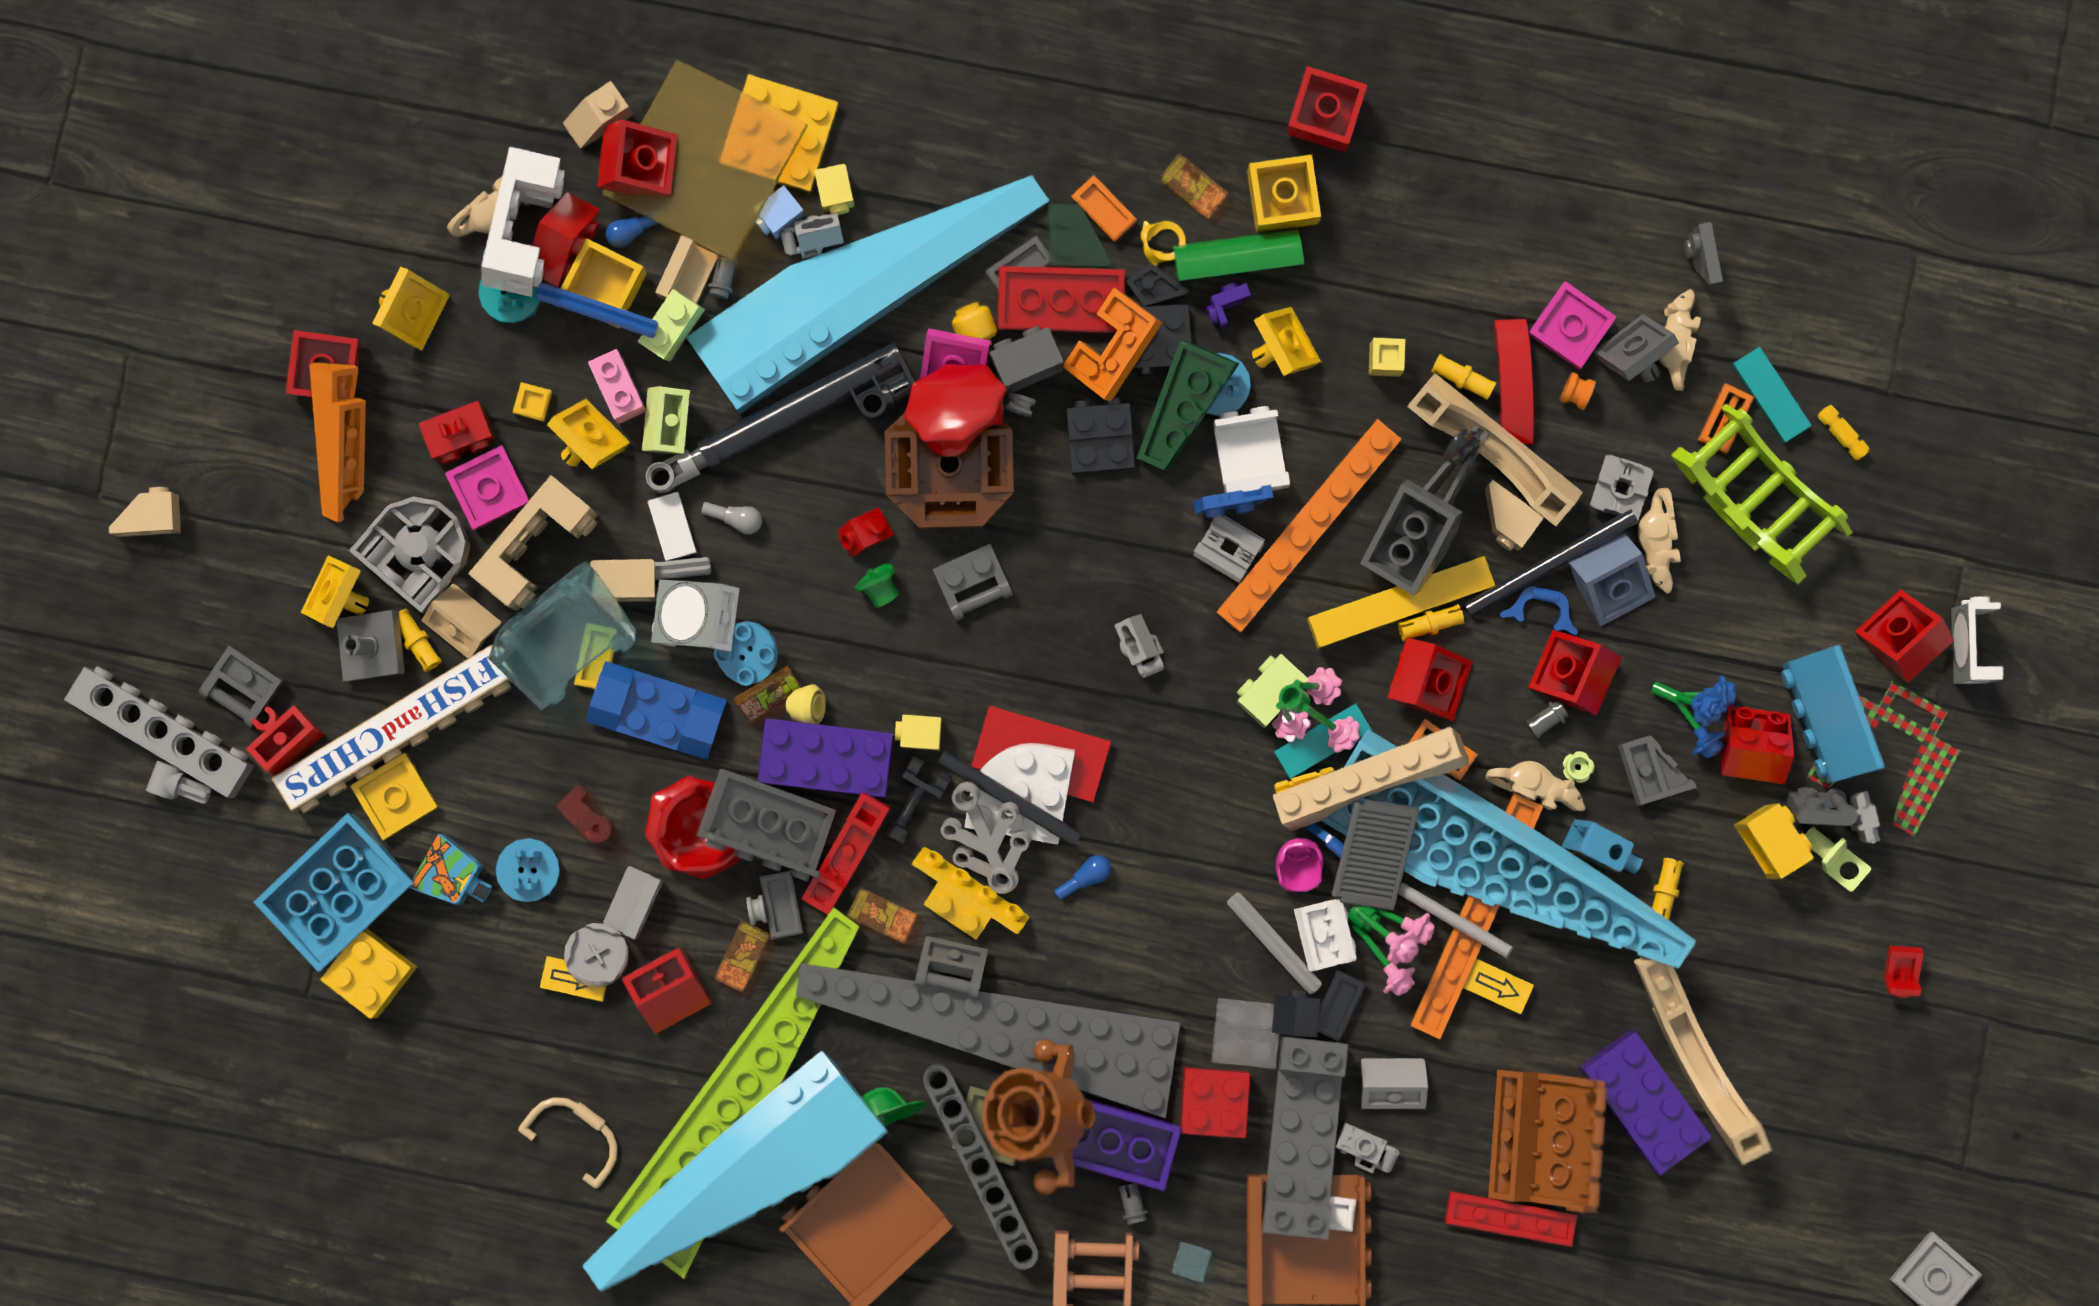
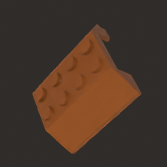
M1497 1070L1488 1198L1512 1202H1536L1567 1207V1210L1596 1212V1207L1599 1204L1600 1189L1598 1177L1601 1175L1602 1151L1600 1150V1145L1603 1144L1604 1118L1602 1116L1603 1111L1605 1112L1606 1102L1605 1081L1547 1073Z

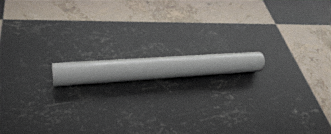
M1405 883L1400 885L1398 895L1507 958L1513 949L1511 945Z

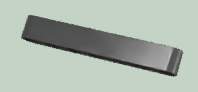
M938 1063L930 1065L924 1072L923 1081L925 1088L1012 1264L1019 1269L1030 1268L1038 1258L1036 1244L948 1067ZM937 1070L944 1072L947 1076V1082L939 1088L933 1087L928 1080L930 1074ZM948 1100H956L961 1104V1111L956 1116H948L944 1113L943 1105ZM962 1129H971L975 1133V1140L971 1144L962 1145L958 1142L957 1135ZM976 1158H985L990 1163L989 1169L985 1173L977 1174L971 1169V1164ZM994 1186L1001 1188L1004 1192L1003 1198L996 1203L988 1201L985 1197L987 1190ZM1008 1215L1018 1220L1017 1227L1009 1232L1002 1230L1000 1227V1221ZM1019 1245H1027L1032 1249V1254L1027 1260H1019L1014 1256V1251Z

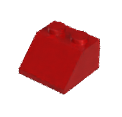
M622 119L605 126L597 188L624 195L670 196L677 134Z
M1901 589L1855 631L1856 635L1889 670L1907 683L1954 642L1944 619Z
M1553 630L1528 688L1572 708L1597 715L1622 657L1601 644Z
M1406 638L1387 698L1404 706L1454 721L1473 661L1436 644Z

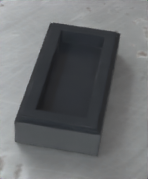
M1336 970L1320 1004L1318 1032L1340 1042L1366 986L1365 983Z

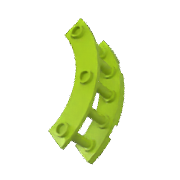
M1725 404L1721 409L1730 422L1698 452L1694 451L1691 454L1679 447L1671 456L1691 484L1697 481L1707 493L1703 499L1723 521L1754 551L1761 548L1770 555L1772 559L1769 563L1787 578L1799 584L1807 576L1800 566L1802 563L1801 558L1833 528H1836L1846 536L1853 533L1846 522L1848 516L1837 505L1832 507L1818 497L1795 476L1796 471L1788 462L1784 460L1781 462L1754 430L1751 425L1753 422L1752 418L1743 409L1735 410ZM1738 432L1749 448L1717 478L1711 477L1705 468L1707 466L1706 461ZM1759 457L1773 475L1742 504L1737 503L1735 505L1724 493L1726 491L1725 487L1751 462ZM1783 483L1799 500L1768 529L1763 528L1761 530L1749 519L1751 517L1750 513ZM1808 508L1824 519L1793 549L1785 550L1776 543V538Z

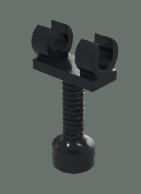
M916 756L912 758L902 776L904 780L914 785L913 792H911L910 798H908L909 801H906L907 803H905L904 809L900 812L895 822L888 821L882 831L883 834L903 845L910 835L907 831L908 822H910L911 816L915 813L914 811L917 810V805L923 799L924 794L928 792L941 799L952 779V776L942 771L933 787L920 781L916 777L925 762Z

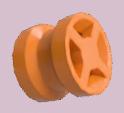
M1571 372L1561 394L1560 401L1563 403L1572 402L1576 404L1578 409L1584 410L1590 400L1596 381L1591 379L1585 381L1580 379L1577 373Z

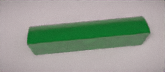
M1297 229L1172 246L1175 272L1179 281L1304 264L1302 244Z

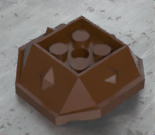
M904 412L885 431L886 497L919 529L984 527L1014 494L1012 428L1004 421L1002 426L994 424L987 427L970 442L964 453L952 456V458L959 462V466L955 472L947 473L941 469V463L948 457L938 455L928 447L927 443L919 437V434L905 420Z

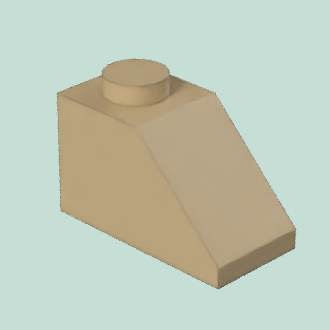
M612 81L584 98L563 124L579 148L583 149L603 135L605 126L621 119L626 120L633 114Z
M1492 480L1485 488L1492 533L1498 536L1496 541L1501 546L1510 551L1513 548L1518 551L1524 546L1544 517Z
M168 487L149 488V493L138 494L109 526V534L123 537L181 533L179 495L169 492Z

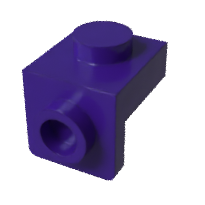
M1238 282L1227 284L1220 288L1221 293L1211 296L1210 306L1206 307L1212 324L1218 323L1220 330L1227 328L1228 325L1223 310L1250 299L1251 294L1247 283L1240 286Z

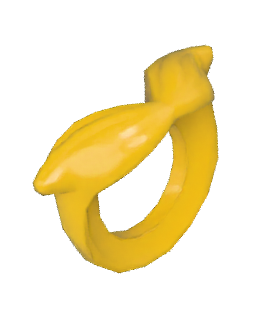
M1144 221L1141 240L1144 243V254L1149 262L1156 267L1158 263L1174 260L1173 253L1163 254L1149 248L1147 241H1150L1158 232L1164 229L1172 230L1179 237V245L1185 244L1183 230L1171 221H1163L1152 225Z

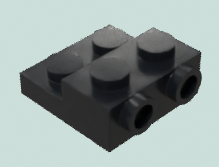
M1189 305L1143 307L1163 323L1131 372H1136V376L1139 377L1153 376L1155 371L1167 370L1168 374L1180 340L1191 342Z
M1113 398L1111 402L1104 400V405L1092 406L1091 401H1076L1072 403L1073 408H1067L1072 474L1135 469L1130 403L1123 404L1122 398Z

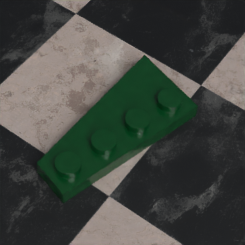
M1180 340L1137 458L1160 469L1169 470L1240 363L1186 340Z

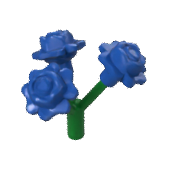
M1719 675V682H1716L1713 688H1704L1701 692H1679L1659 682H1655L1651 693L1675 703L1695 731L1693 733L1698 741L1696 748L1692 752L1693 756L1701 754L1708 759L1721 752V748L1725 746L1721 740L1726 734L1725 731L1717 733L1708 732L1705 727L1712 722H1718L1721 714L1727 711L1728 705L1735 704L1737 696L1735 684L1725 681V677ZM1684 703L1692 706L1695 712L1694 717Z

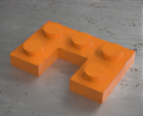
M1116 288L1112 289L1097 312L1098 316L1117 329L1102 355L1079 340L1063 366L1064 369L1109 402L1112 401L1163 323Z

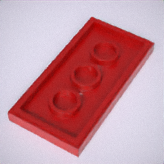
M999 266L997 329L1027 331L1033 327L1040 326L1041 329L1049 327L1050 331L1116 333L1117 329L1098 316L1097 312L1113 288L1125 294V270Z
M989 706L972 762L974 768L982 769L994 756L1009 747L1019 744L1039 743L1074 749L1075 753L1067 795L1094 802L1111 741Z

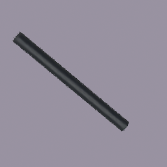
M1631 509L1468 600L1464 605L1471 617L1639 523Z

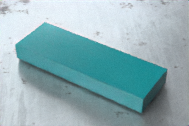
M1760 347L1732 364L1733 369L1751 396H1754L1755 402L1783 444L1812 426Z
M1356 703L1329 719L1331 722H1335L1338 719L1344 720L1351 716L1354 718V721L1360 723L1358 730L1360 737L1368 729L1372 731ZM1320 724L1306 732L1304 739L1296 738L1293 743H1288L1274 751V754L1289 779L1332 755L1335 751L1334 748L1328 746V728Z

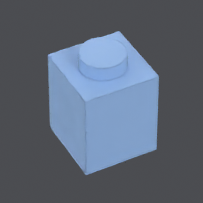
M782 186L754 208L758 216L754 220L765 235L771 232L775 239L781 236L780 232L784 228L792 227L794 222L800 221L805 217L804 210L785 186Z

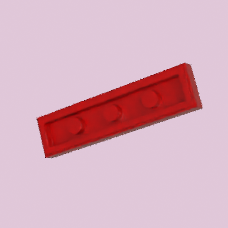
M1450 1191L1444 1223L1572 1247L1577 1215Z

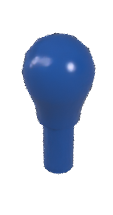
M658 209L640 218L634 217L613 221L606 229V240L613 247H626L637 236L642 234L643 230L664 221L663 214Z
M1102 855L1089 857L1074 874V877L1055 889V893L1060 900H1063L1079 888L1084 889L1087 886L1105 881L1111 874L1110 861Z

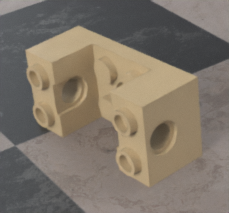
M550 476L468 573L500 601L515 611H518L520 608L526 609L536 597V594L533 592L538 587L513 568L509 562L512 559L517 561L527 549L525 543L532 535L537 537L547 526L548 522L545 519L551 516L578 539L582 534L587 536L597 524V521L594 519L598 514L553 476Z

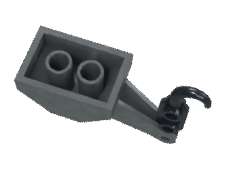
M1477 425L1469 433L1467 429L1460 430L1444 453L1446 462L1424 488L1410 480H1406L1401 484L1360 564L1413 596L1420 592L1444 558L1458 532L1462 511L1453 507L1452 504L1476 457L1485 445L1490 435L1489 432ZM1459 462L1462 463L1463 466L1444 500L1436 497L1435 493Z

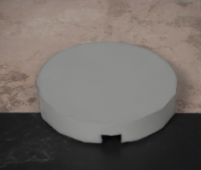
M591 923L578 931L576 930L570 936L565 945L564 960L569 974L577 982L588 987H603L615 982L622 976L628 965L629 952L624 938L617 929L606 924Z

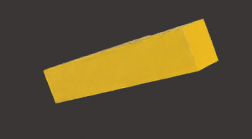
M1485 556L1432 574L1420 592L1415 596L1397 586L1307 618L1317 649L1486 590L1495 586Z

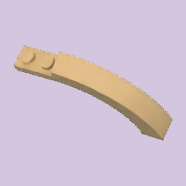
M1646 957L1635 960L1634 963L1654 1008L1652 1010L1695 1095L1728 1147L1742 1165L1771 1151L1761 1124L1741 1100L1712 1052L1694 1016L1674 967Z

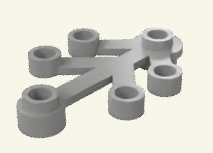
M962 782L953 792L952 801L957 808L967 811L977 836L962 829L961 823L955 818H948L944 821L941 827L942 836L948 840H956L964 844L959 846L954 852L953 862L958 867H967L987 877L988 884L994 892L1000 894L1011 892L1016 888L1019 881V875L1015 866L1021 853L1028 848L1031 836L1025 830L1015 831L1010 839L1011 849L1004 862L998 849L1010 824L1016 821L1019 815V808L1012 802L1004 803L998 812L999 819L991 834L978 804L980 798L978 787L971 782ZM963 790L970 792L973 796H966ZM1004 810H1010L1013 816H1007ZM946 826L954 827L956 832H950ZM1016 838H1022L1025 844L1018 843ZM972 849L985 854L989 863L975 858ZM963 853L968 859H961L958 854ZM999 874L1007 876L1008 879H1002Z

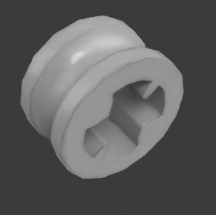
M1014 393L1008 394L1010 403L1005 405V410L1022 416H1032L1030 407L1035 405L1036 401L1034 399Z
M758 895V898L755 900L747 897V909L751 925H756V922L759 920L767 923L768 919L763 895Z

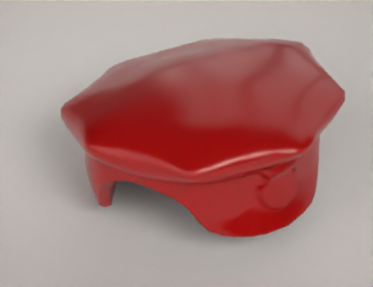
M945 364L913 383L904 417L933 452L947 457L957 456L964 453L970 442L987 427L994 424L1002 426L1004 414L1002 400L1006 387L985 364Z
M689 775L652 795L645 837L666 869L700 879H707L737 864L741 860V858L734 856L736 849L725 846L723 852L706 846L707 839L697 836L715 782Z

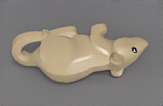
M502 177L493 184L492 188L495 192L490 195L485 191L482 192L449 222L447 229L451 235L461 237L473 231L490 233ZM519 201V202H520L519 206H520L522 203H523L525 206H527V205L530 204V203H526V202H521V201ZM467 215H470L466 223L462 226H459L462 220Z
M1692 289L1679 295L1664 310L1665 316H1668L1665 328L1675 334L1679 344L1658 360L1668 369L1674 389L1678 391H1683L1685 373L1688 364L1692 360L1696 339L1691 338V334L1697 332L1701 320L1700 317H1695L1693 320L1690 317V310L1695 301Z
M1660 488L1653 496L1651 509L1642 517L1638 524L1637 536L1646 553L1648 563L1646 568L1650 578L1655 585L1668 594L1673 587L1669 564L1670 562L1680 563L1681 559L1679 550L1672 549V540L1678 539L1672 495L1669 488ZM1663 500H1664V503H1665V506H1666V511H1667V513H1664V511H1663V507H1662V501H1663Z
M1523 761L1511 768L1490 769L1486 774L1485 779L1488 782L1506 791L1516 793L1529 800L1541 799L1540 805L1548 810L1556 809L1555 801L1563 803L1573 811H1584L1586 809L1580 793L1574 786L1573 780L1562 781L1554 777L1549 770L1538 762ZM1498 777L1505 778V779L1508 780L1509 782L1506 783V782L1502 781L1501 779H1499Z

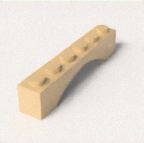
M1434 373L1407 406L1429 425L1453 437L1462 429H1467L1469 433L1475 425L1489 432L1490 435L1480 454L1495 465L1517 487L1530 506L1553 525H1558L1581 496L1582 491L1436 373Z
M1452 727L1274 794L1273 798L1282 825L1293 832L1322 821L1342 807L1373 793L1407 782L1440 776L1467 766L1470 763L1460 735Z

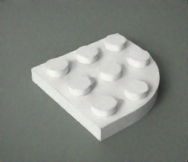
M1039 743L1019 744L1009 747L994 756L980 771L1063 821L1075 750ZM979 789L980 798L978 804L992 833L999 819L998 812L1003 803ZM1004 810L1007 816H1013L1010 810ZM967 813L964 828L974 829ZM1021 814L1018 815L1014 823L1010 824L1005 834L1012 836L1017 830H1025L1030 834L1031 840L1052 844L1059 843L1057 836Z

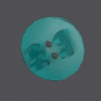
M481 279L479 297L481 305L490 317L500 322L513 324L524 321L536 314L541 303L536 298V287L533 289L532 297L508 291L505 295H502L503 290L482 286Z

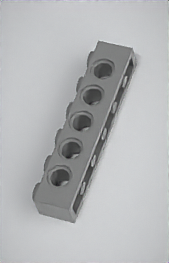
M96 666L95 670L87 667L83 668L65 697V701L227 798H235L254 768V765L247 761L249 755L235 747H232L229 751L220 745L222 739L206 730L201 734L192 729L195 725L194 722L179 714L176 718L166 713L167 706L153 698L149 702L139 697L141 691L126 682L120 686L111 680L114 675L99 666ZM110 689L113 693V701L110 705L104 706L101 696L104 691ZM137 705L141 714L139 719L132 723L129 720L128 712L133 706ZM160 722H165L168 727L167 734L159 739L155 734V728ZM187 738H192L195 743L194 751L186 755L182 750V744ZM215 754H219L222 758V765L217 771H213L209 766L210 758Z

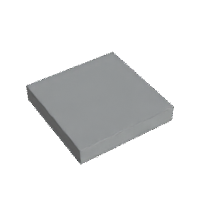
M1930 1231L1889 1280L1919 1306H1956L1982 1274L1934 1232Z

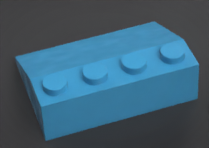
M1840 645L1783 663L1784 670L1781 671V677L1786 688H1791L1795 699L1792 701V707L1797 718H1802L1806 729L1803 731V737L1808 748H1813L1817 760L1814 761V767L1819 778H1824L1825 783H1830L1883 768L1884 764Z
M347 813L263 892L254 903L318 972H321L414 882L360 818L355 814Z

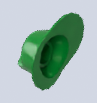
M876 1088L862 1096L884 1127L910 1117L927 1106L925 1101L906 1103L894 1090L889 1088Z

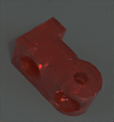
M578 784L556 808L588 840L595 843L605 842L613 834V823L608 817L599 815L584 800L590 793L581 784Z

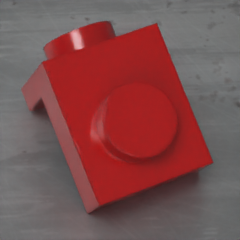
M879 507L849 520L837 530L841 545L852 558L859 555L865 549L883 542L894 535Z
M1889 945L1883 977L1889 994L1899 998L1921 996L1922 989L1919 984V976L1924 955L1921 948Z

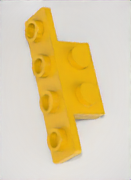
M923 847L912 864L938 881L923 905L977 940L991 917L1016 934L1020 933L1028 921L1029 916L1019 906L1009 903L997 895L990 887L984 886L970 877L965 870L957 868L946 861L938 852Z

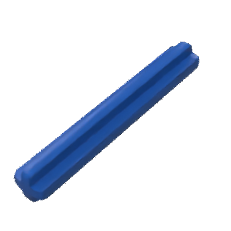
M540 283L536 291V298L538 300L650 338H654L657 333L659 323L656 320L545 283Z

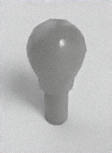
M705 502L701 511L703 515L724 520V523L731 525L743 534L757 532L761 528L763 521L760 512L748 506H729L725 508Z

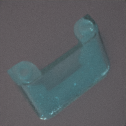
M585 561L501 627L495 636L488 659L542 711L549 704L556 705L567 693L564 689L567 686L568 680L609 648L613 652L619 650L624 652L629 649L636 640V628L597 571Z

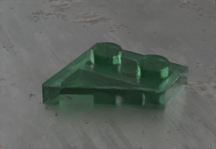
M1049 204L1047 206L1049 267L1109 269L1111 261L1079 204Z

